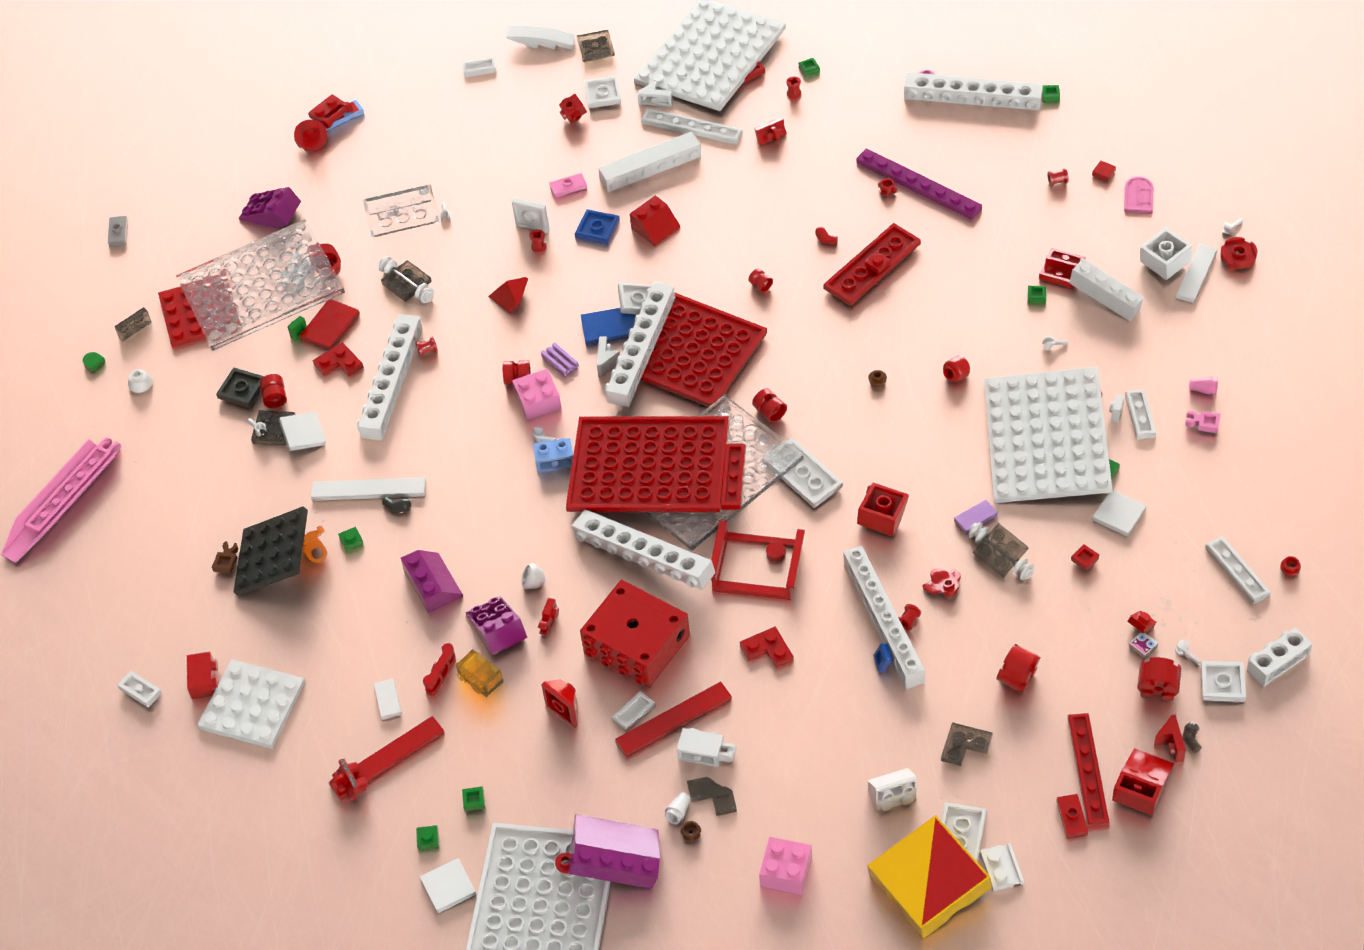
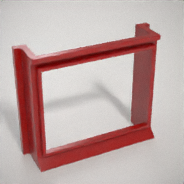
M720 520L711 557L715 574L711 578L712 591L791 600V592L795 586L805 530L797 529L795 539L728 532L727 521ZM728 540L768 545L771 542H780L785 547L793 548L786 588L719 580Z

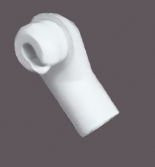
M541 426L533 428L532 437L536 443L556 440L553 437H546Z

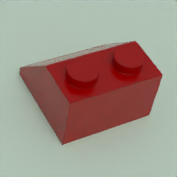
M656 195L629 214L631 229L654 246L680 228V224L668 204Z
M873 482L858 508L857 524L894 536L901 523L909 494Z

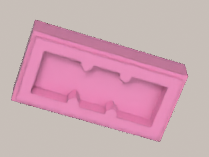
M582 173L549 182L554 198L587 189V183Z

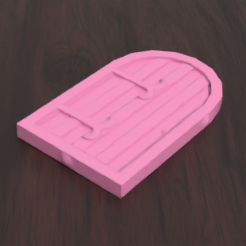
M1136 176L1130 178L1124 188V212L1153 213V183L1146 177Z

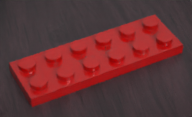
M893 222L823 284V289L849 306H852L921 245V239ZM876 251L890 259V265L879 275L865 267V261Z

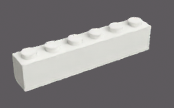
M691 131L598 167L599 179L607 192L617 190L702 157L701 144Z

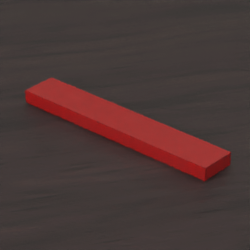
M720 681L617 737L615 742L624 756L628 757L732 700V696Z
M1089 713L1069 714L1067 719L1087 828L1109 827L1110 822Z
M431 716L358 763L360 772L358 776H354L355 779L365 777L367 783L444 734V729ZM332 789L340 800L348 796L345 791L340 792L339 789Z

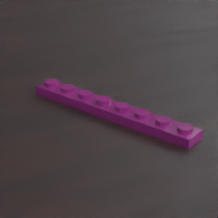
M865 148L856 158L857 164L886 178H890L894 182L971 220L982 210V204L868 148Z

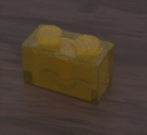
M474 649L456 664L458 678L464 683H469L476 693H481L486 698L504 682L501 670Z

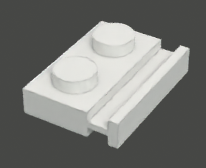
M1007 843L1005 846L999 845L980 850L985 870L991 877L993 892L1024 883L1011 843Z

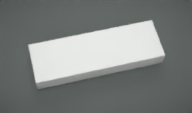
M1145 390L1125 391V398L1136 439L1156 438V430Z

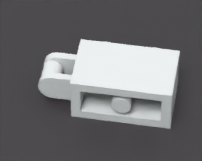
M683 728L677 746L678 760L718 767L720 761L733 762L737 747L733 744L725 743L723 735L718 733H707L694 728Z

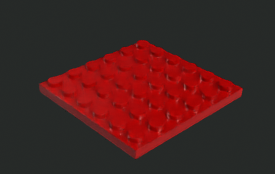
M675 292V300L640 380L715 409L768 333L767 328Z

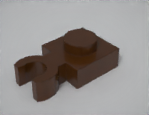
M225 541L222 545L224 551L217 552L212 570L213 572L232 574L237 561L236 553L239 548L237 543H234L233 547L229 548L228 542Z

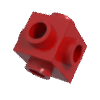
M575 93L570 97L564 98L558 104L561 109L559 111L560 115L564 120L568 119L570 124L578 121L587 113L585 106Z

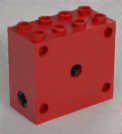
M621 579L580 629L583 652L587 657L600 661L605 667H611L617 670L620 675L628 676L637 684L650 688L690 637L688 613Z

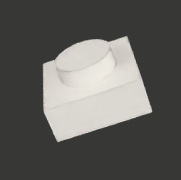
M1117 395L1115 402L1111 401L1110 403L1111 421L1119 422L1124 403V396Z

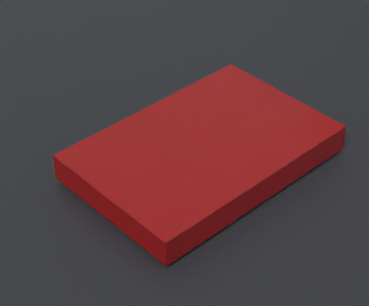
M329 298L302 331L300 339L327 350L332 349L359 316V309Z

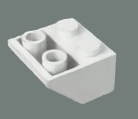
M907 768L868 780V793L876 812L888 811L895 806L901 804L908 805L915 801L917 794L916 775Z

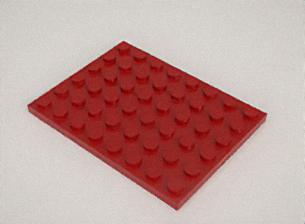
M579 416L566 502L567 512H583L584 510L590 512H721L729 416Z

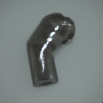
M1189 722L1184 727L1182 738L1193 753H1197L1202 748L1195 739L1200 728L1197 723Z

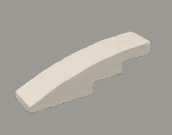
M509 25L505 39L537 49L539 44L551 49H555L557 45L572 50L576 34L540 26Z

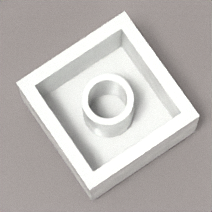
M1166 227L1140 246V262L1166 280L1192 261L1193 245Z

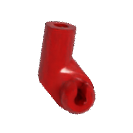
M823 226L815 229V235L821 243L837 245L838 236L829 235Z

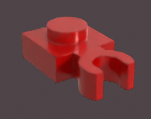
M548 598L542 611V619L538 624L539 634L547 636L554 619L558 618L559 608L557 607L556 599Z

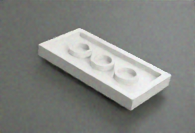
M793 438L763 458V463L813 508L843 487V482Z

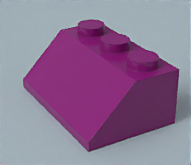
M416 550L400 558L403 570L427 613L463 597L461 590L439 553Z

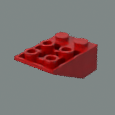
M1134 748L1114 786L1112 801L1153 816L1174 763Z

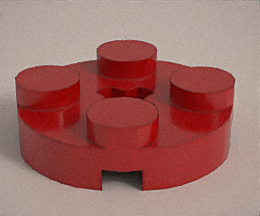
M1243 237L1227 239L1220 250L1221 260L1231 270L1254 266L1258 254L1255 243L1252 241L1249 243Z

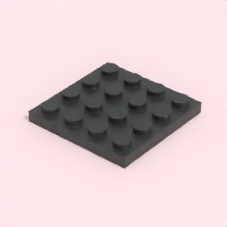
M302 506L243 529L233 593L240 596L299 574L308 509Z

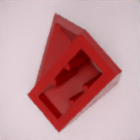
M521 277L507 280L488 297L511 313L520 305L529 278Z

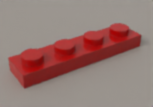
M726 443L721 510H741L746 455L745 443Z

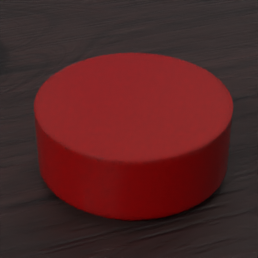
M771 542L767 545L766 556L769 560L778 562L784 559L786 549L782 543Z

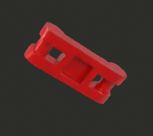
M445 643L442 646V654L439 660L433 664L430 675H426L423 678L425 691L429 696H433L438 692L456 661L454 647L450 643Z

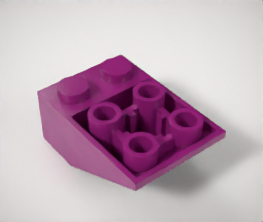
M290 187L254 193L249 197V202L242 209L238 219L272 228L287 226L301 200Z
M501 596L491 598L487 603L474 606L470 611L466 612V616L491 655L528 638L520 617Z

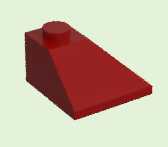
M561 679L544 681L541 686L546 707L576 728L578 726L576 689L570 683L566 684Z

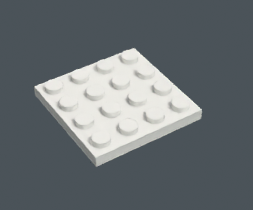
M231 659L197 726L199 730L273 749L305 684V679Z

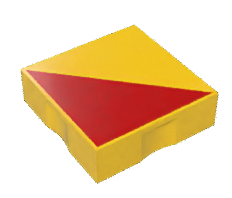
M936 815L867 865L869 876L883 893L900 908L905 919L922 939L946 923L958 910L970 905L992 888L991 877Z

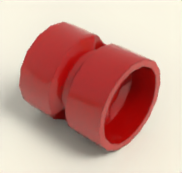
M519 360L517 363L514 361H503L504 385H513L512 380L531 374L530 361Z
M268 374L260 380L263 403L270 409L280 408L287 402L284 380L278 374Z
M769 388L761 389L752 400V406L771 423L779 421L787 411V404Z

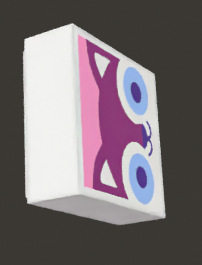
M1142 632L1129 643V648L1144 659L1158 647L1157 641Z

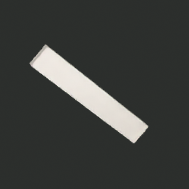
M650 108L646 109L641 118V124L681 133L692 131L695 136L735 145L738 144L743 134V130L740 128Z
M426 478L312 482L311 499L312 501L425 497Z

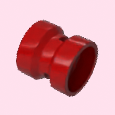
M761 268L754 269L748 277L749 283L756 286L762 293L768 291L773 285V278L765 275Z

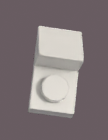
M657 81L637 91L638 106L672 107V91L658 90Z
M599 337L597 356L598 377H602L617 366L618 356H621L620 351H611V344H608L607 337Z

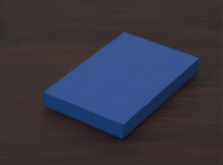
M620 308L580 314L586 346L598 344L599 337H607V342L629 338V331L635 325L636 314L621 313Z

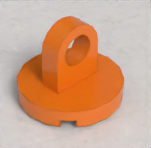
M321 525L316 527V531H310L304 536L303 551L314 563L323 562L327 557V549L319 538L325 532ZM314 548L322 550L323 555L321 558L316 559L313 557L312 551Z

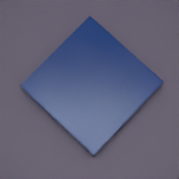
M586 209L574 233L575 238L608 245L620 221V216Z

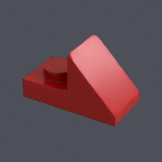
M1175 714L1170 716L1156 734L1154 746L1168 745L1169 753L1174 755L1175 762H1182L1185 758L1186 749Z

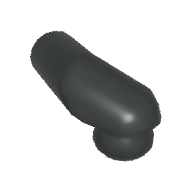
M386 497L383 499L382 505L393 513H401L411 507V502L409 499L393 501Z

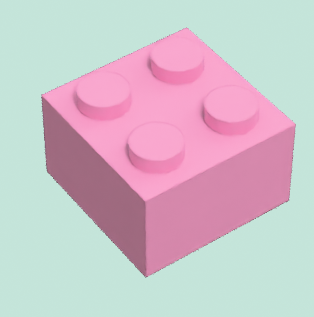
M548 369L512 380L515 396L527 421L562 409L560 395Z
M769 837L759 873L760 886L802 895L812 860V845Z

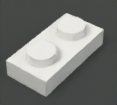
M132 671L117 685L121 691L148 708L162 694L158 687Z

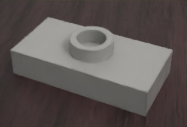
M126 215L109 217V247L127 245L128 218Z

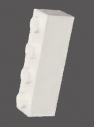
M1082 259L1072 270L1070 284L1123 318L1131 321L1140 311L1144 299L1142 295L1090 262Z

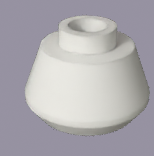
M134 370L129 375L128 388L132 392L143 393L152 386L153 379L144 370Z
M534 563L527 565L521 577V584L524 589H537L543 586L546 579L544 571Z

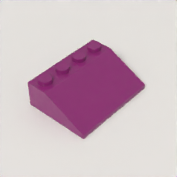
M575 814L568 874L649 889L653 888L658 879L660 862L658 829Z

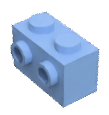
M570 438L533 444L538 473L572 467L573 451Z

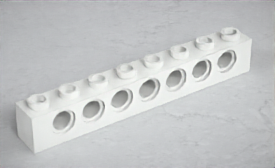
M906 72L904 82V99L1040 110L1043 84L910 72Z
M653 282L651 288H648L646 300L641 303L640 314L636 315L635 325L629 331V339L623 345V353L617 358L616 369L612 370L611 380L605 386L604 394L607 395L608 403L629 407L675 300L674 285Z
M399 314L397 321L393 323L392 335L388 337V346L383 351V359L378 364L377 376L373 378V387L368 392L367 403L362 408V417L357 422V430H359L361 438L383 441L416 348L415 342L419 340L423 329L420 316Z
M584 510L572 525L575 537L579 541H585L592 544L595 548L607 550L610 554L619 555L627 561L636 562L644 568L653 569L658 574L670 576L673 580L682 581L690 587L703 590L715 574L712 560L588 510Z
M859 546L844 551V567L881 642L888 644L893 659L892 664L905 690L924 684L925 669L863 547Z

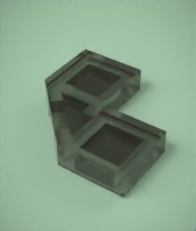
M709 777L687 781L691 802L712 798L716 816L737 812L733 791L728 787L715 783Z

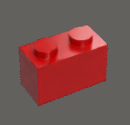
M210 651L187 655V689L191 699L213 696L216 687H218V677L215 675V671L218 670L217 659H213Z

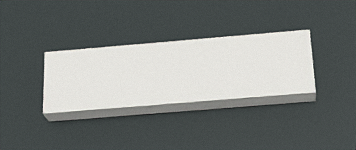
M1199 244L1177 292L1176 299L1190 303L1195 302L1215 258L1217 248Z
M1223 536L1206 544L1205 549L1253 605L1270 596L1271 592Z

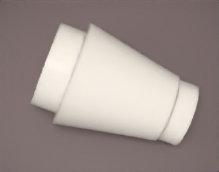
M683 792L679 793L665 809L664 816L668 822L679 824L684 820L690 801L689 795Z

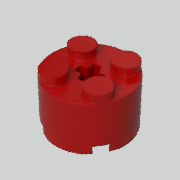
M1013 645L1003 661L1004 665L1002 669L1000 668L996 680L1018 692L1024 693L1029 683L1027 681L1035 675L1041 657L1020 645Z
M1151 657L1150 661L1145 663L1142 660L1139 664L1137 683L1140 696L1146 699L1155 696L1161 697L1164 701H1173L1174 696L1178 695L1180 691L1181 665L1178 664L1177 667L1174 665L1173 660L1163 657Z

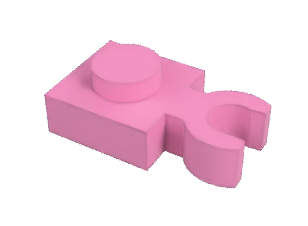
M1187 411L1186 418H1191V420L1186 419L1185 426L1194 427L1196 425L1199 426L1198 430L1218 433L1221 414L1201 411V415H1198L1194 411Z

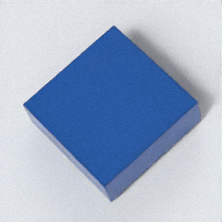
M881 643L873 657L878 672H885L893 659L888 644Z

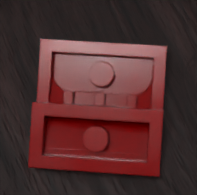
M1051 248L1045 258V264L1039 273L1038 279L1073 289L1074 286L1069 283L1072 270L1082 259L1086 260V257Z

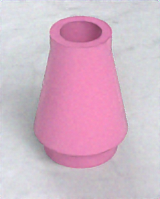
M1212 376L1190 379L1189 390L1212 395V393L1217 394V378Z

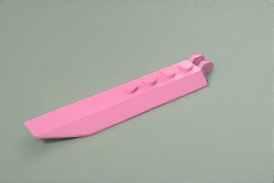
M105 437L99 445L88 439L16 517L1 556L17 563L117 456L121 444L117 441L112 444V439Z

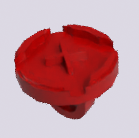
M308 119L300 122L295 127L294 141L300 149L302 148L307 152H316L322 149L328 140L327 129L320 121Z

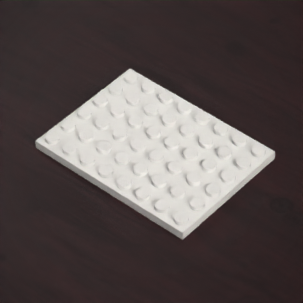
M698 0L633 78L634 83L645 87L657 81L658 90H671L672 96L721 111L745 81V77L757 66L756 63L761 61L787 28L786 23L713 0Z
M1098 367L984 378L994 503L1113 492Z
M501 823L492 824L466 950H599L611 882L564 874L556 869L555 860L557 856L562 853H571L573 830ZM566 860V861H563L562 863H563V864H567L569 861Z

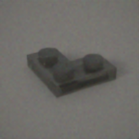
M952 722L941 755V761L962 766L967 749L987 754L993 733Z

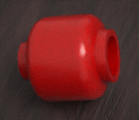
M955 355L943 364V375L951 382H959L969 375L970 364L965 357Z

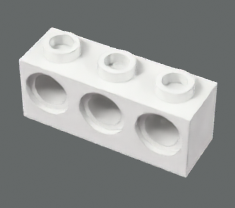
M1296 628L1289 632L1285 631L1275 642H1269L1259 653H1253L1248 658L1247 671L1264 687L1308 657L1311 652L1312 643Z

